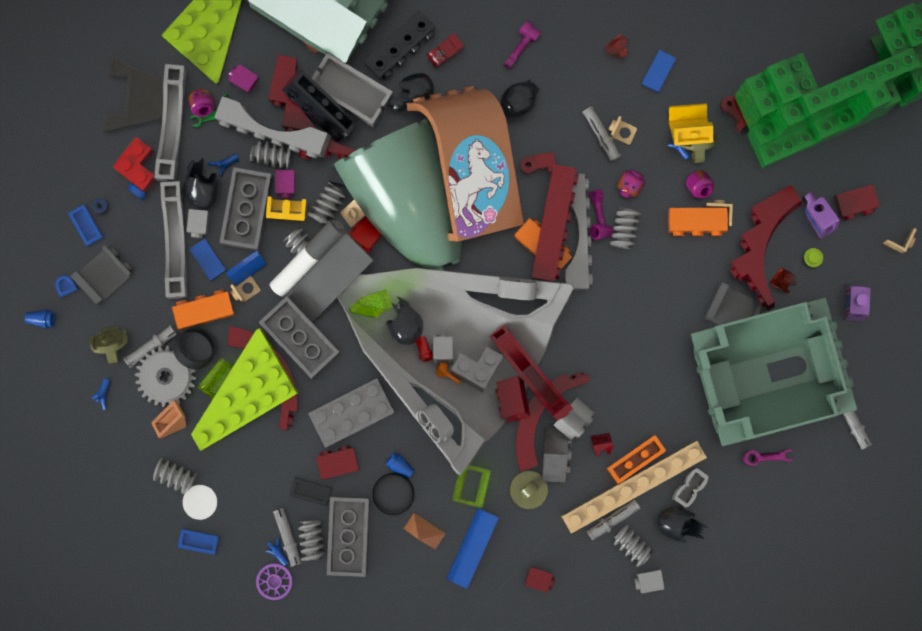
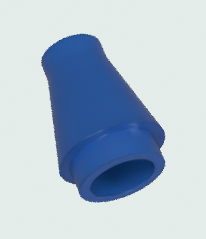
M49 309L26 312L25 323L44 328L53 327L55 314Z
M392 453L385 463L388 469L405 476L407 479L415 471L400 453Z

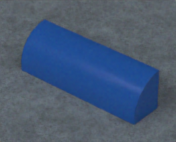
M477 508L446 579L466 589L468 588L499 517Z

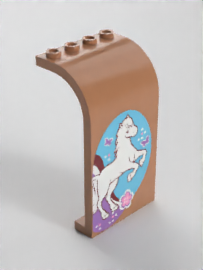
M474 86L463 87V91L458 92V89L446 91V95L441 96V93L431 94L429 99L417 97L413 98V102L406 103L408 111L422 112L428 118L436 135L453 232L448 233L449 241L459 242L524 225L507 122L496 97L486 89H474Z

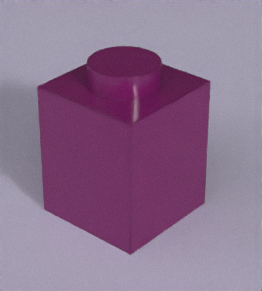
M240 64L237 67L234 66L228 75L230 83L248 95L251 94L260 80L256 74Z
M275 170V194L279 195L281 199H290L291 195L296 196V172L294 170Z

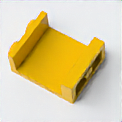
M707 103L669 106V125L675 146L713 143V123L708 122Z

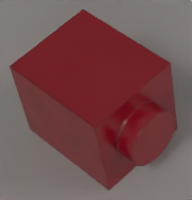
M530 566L525 586L547 593L548 589L552 590L555 578H552L553 573Z

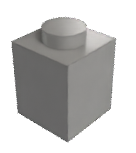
M189 209L186 232L191 234V237L203 238V235L208 236L210 212Z
M438 334L437 337H433V364H440L441 362L453 364V337H449L447 334Z
M660 569L637 573V578H634L636 590L640 589V593L664 589Z

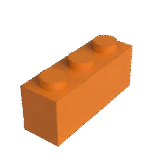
M669 208L668 233H673V236H685L684 233H692V236H704V233H711V236H723V233L728 231L727 208Z
M529 218L516 232L514 238L535 256L542 224L536 219L532 221ZM565 245L561 246V249H564L563 259L558 261L557 266L561 269L572 258L570 255L571 251Z
M224 290L215 291L213 296L206 297V295L197 296L194 298L195 301L187 302V300L176 302V306L172 307L178 330H184L235 315L230 293L224 292Z
M653 435L606 469L615 482L619 484L666 450L656 435Z

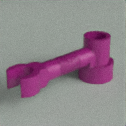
M526 20L518 31L524 36L504 63L509 69L531 39L535 41L541 33L532 26L533 23L529 20Z
M595 189V191L589 192V197L595 206L598 224L591 226L590 236L594 240H599L604 237H611L613 229L611 226H606L602 209L603 191Z
M785 449L782 452L764 454L750 450L744 454L743 461L749 466H755L760 461L767 460L790 462L794 459H787L785 454L793 450ZM749 455L752 456L751 462L748 459Z

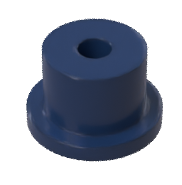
M102 198L95 199L92 202L93 211L99 214L105 212L107 202Z

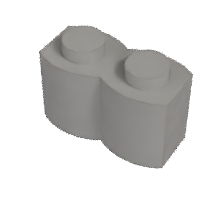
M578 397L571 404L573 410L554 424L570 440L575 436L579 438L585 431L583 426L587 428L594 420L591 416L595 412Z
M698 468L692 469L686 475L684 484L675 490L673 500L682 507L690 506L694 502L697 492L705 487L708 475Z

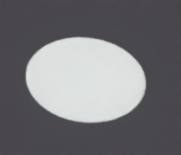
M193 486L183 497V508L194 519H206L216 510L217 497L214 491L207 486Z

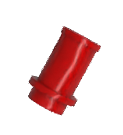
M421 336L415 342L420 354L418 357L422 359V362H427L433 359V351L430 350L426 336Z

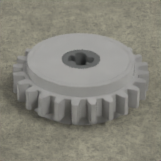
M161 346L158 347V352L151 349L152 355L146 353L147 359H140L142 366L136 367L140 370V373L135 374L140 379L135 381V383L141 384L138 391H144L142 395L144 398L149 396L148 402L151 403L155 400L156 406L162 402V407H166L167 403L170 404L173 400H177L178 404H181L180 399L187 400L185 394H192L189 389L196 386L192 383V380H197V377H194L192 373L197 371L183 366L176 359L173 350L170 351L169 346H166L165 350ZM164 372L167 374L170 373L167 382L164 379L162 380V377H164Z

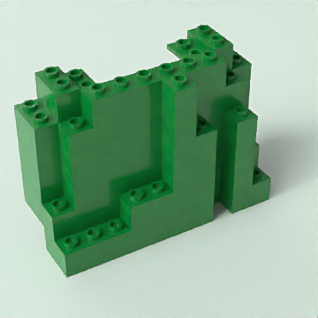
M922 2L917 5L912 3L875 21L880 34L871 37L869 40L879 59V62L819 88L803 53L773 64L767 67L764 72L750 77L743 82L734 98L750 130L747 136L762 169L885 115L897 103H899L900 107H904L922 99Z

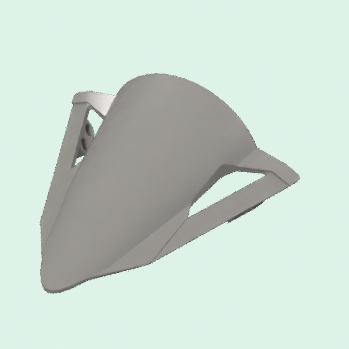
M409 268L368 275L360 274L337 298L346 312L364 354L367 355L440 449L454 471L461 475L483 443L490 440L506 422L499 413L501 405L495 393V389H497L496 382L516 376L521 378L489 336L502 325H505L539 367L551 339L554 325L564 309L574 286L570 283ZM467 291L498 294L502 298L519 300L546 299L548 302L528 315H514L473 299ZM397 297L403 298L421 315L423 320L421 336H426L431 351H433V337H437L438 334H447L449 337H453V364H448V372H450L460 353L475 362L479 361L486 347L503 355L483 393L462 380L457 384L450 378L438 377L436 369L440 364H433V359L422 362V359L418 357L420 354L416 343L410 345L398 343L386 324V321H394L398 316L391 302L397 305L400 301ZM524 381L525 389L527 390L528 385ZM412 386L425 390L459 418L462 423L461 446H458L452 439L453 426L440 408L435 404L427 406Z

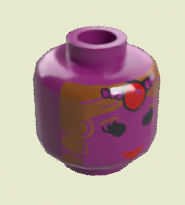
M197 89L189 95L188 103L195 116L206 117L214 111L215 103L211 92L208 90Z
M633 169L624 171L617 182V187L621 190L619 193L626 198L639 196L645 185L644 175Z
M697 170L688 176L686 186L694 197L706 198L712 193L714 182L706 171Z

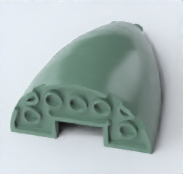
M428 118L420 121V123H413L369 144L367 148L362 147L351 153L347 158L344 157L334 163L345 186L367 219L407 259L419 268L444 270L443 265L450 263L452 266L461 261L462 241H449L448 233L453 232L437 139Z

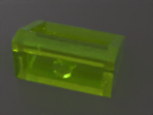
M385 289L361 297L350 306L349 311L354 314L377 318L383 316L393 306Z
M221 357L197 388L213 399L233 368V365Z
M469 465L461 475L458 474L452 501L482 508L491 470ZM467 469L482 472L475 502L460 499Z

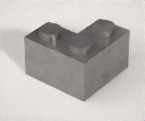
M486 347L479 361L475 362L460 353L450 373L483 393L503 355Z
M545 427L542 481L565 482L566 475H570V463H567V461H571L572 449H568V447H571L572 440L556 427Z

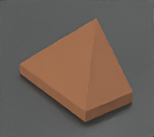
M173 400L151 422L159 438H164L186 428L185 415L177 400Z
M415 513L412 514L403 528L435 550L446 534Z

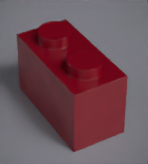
M874 185L836 194L833 197L839 219L844 217L846 220L857 218L856 214L862 212L864 215L875 213L876 208L880 207Z
M516 376L496 382L497 389H495L497 399L500 400L499 413L501 418L510 423L531 417L524 380Z
M347 445L339 447L338 452L331 453V450L319 452L320 456L316 457L321 480L359 471L355 448L350 449V446Z

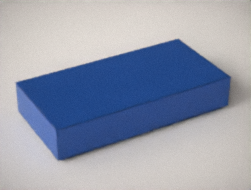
M659 50L642 85L659 93L676 58Z
M85 204L68 213L87 247L104 238Z
M205 238L189 249L210 281L227 271Z
M256 250L227 271L226 274L235 286H238L267 263Z
M181 528L178 548L216 555L220 536Z

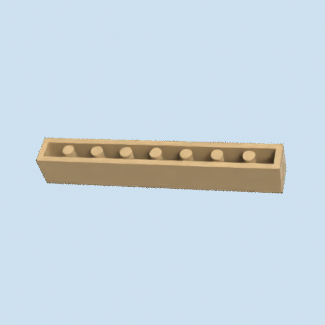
M694 441L561 517L570 533H573L707 457L698 441Z

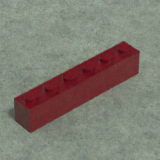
M553 164L531 279L554 282L555 279H559L561 268L557 267L558 261L562 260L564 255V249H561L562 241L566 242L568 230H565L566 222L570 223L572 211H568L569 204H573L575 198L572 188L573 185H577L579 174L576 173V168Z

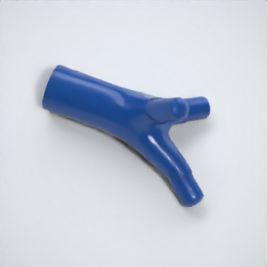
M668 143V147L677 149L684 159L691 156L688 150L680 145L675 146L674 143Z
M235 153L223 160L208 162V165L220 166L219 176H222L224 170L230 164L238 161L239 158Z
M103 378L99 391L91 397L93 400L96 399V402L101 400L103 410L107 409L106 392L110 384V380Z
M280 539L276 540V546L269 541L267 544L271 550L267 549L266 552L273 554L282 566L288 564L289 561L282 553L280 547Z

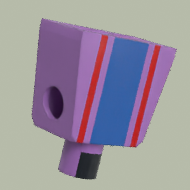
M813 192L806 194L803 197L807 204L805 215L819 238L822 239L837 230L840 220L824 197L817 199Z
M846 284L844 320L864 322L869 316L870 287Z

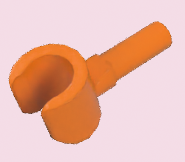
M441 362L437 366L436 374L438 377L450 378L457 384L461 382L460 379L448 372L447 363Z

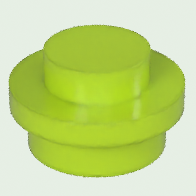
M811 248L804 254V262L809 267H817L823 261L822 252L816 248Z

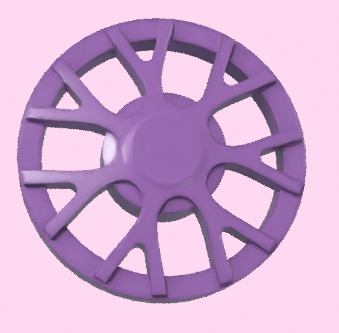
M280 564L266 565L259 571L256 578V586L259 593L270 600H279L285 597L292 588L293 580L291 573ZM269 567H275V574H270ZM281 568L286 572L282 577L278 575ZM262 572L269 576L267 580L260 578ZM282 579H289V585H283ZM267 583L268 588L262 591L260 585ZM283 587L286 592L281 595L277 590L278 588ZM270 589L275 590L274 597L268 596Z

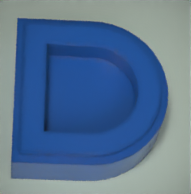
M131 183L127 187L128 190L144 201L147 197V194L135 184Z
M63 275L56 280L55 287L60 298L79 290L75 281L70 276Z

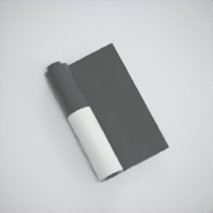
M330 220L270 282V287L279 296L283 297L286 295L311 322H314L374 259L344 230V226L340 221Z

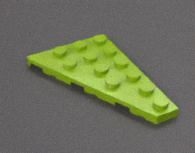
M193 0L161 35L216 85L220 83L221 73L225 65V59L229 51L242 0Z
M261 328L255 331L191 433L200 451L298 394L297 389Z

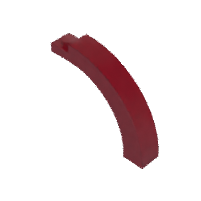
M502 325L489 336L557 421L566 417L573 410L571 405L548 380L505 325Z
M229 326L227 345L245 349L254 333ZM272 346L280 362L282 363L284 369L286 370L291 381L293 382L295 388L297 389L294 375L288 363L280 354V352L274 346ZM298 394L282 403L279 429L288 430L289 426L292 427L293 415H290V412H298Z
M581 372L572 375L573 379L570 380L566 373L550 382L561 394L566 390L590 382L588 374L584 375ZM536 395L528 403L531 417L521 419L517 430L516 457L520 472L538 466L534 448V436L538 420L546 407Z

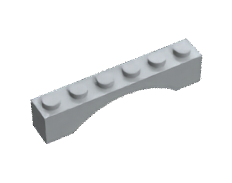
M165 64L162 127L154 176L157 181H177L187 69L183 65Z
M223 96L214 117L220 121L219 125L230 128V125L237 127L236 131L247 134L248 131L252 132L254 137L265 140V137L272 139L271 143L281 147L282 144L289 145L288 149L298 153L300 150L306 151L307 156L315 159L318 156L324 158L332 137L328 133L312 127L292 132L268 129L257 123L243 104Z
M579 174L577 185H573L572 192L575 193L574 203L569 204L578 227L576 253L572 262L565 270V283L572 284L574 286L573 290H589V285H593L592 274H589L588 267L592 266V255H588V247H591V236H587V228H590V217H586V209H590L589 198H586L585 190H589V180L585 179V174Z
M180 181L160 182L165 230L166 298H188L183 184Z

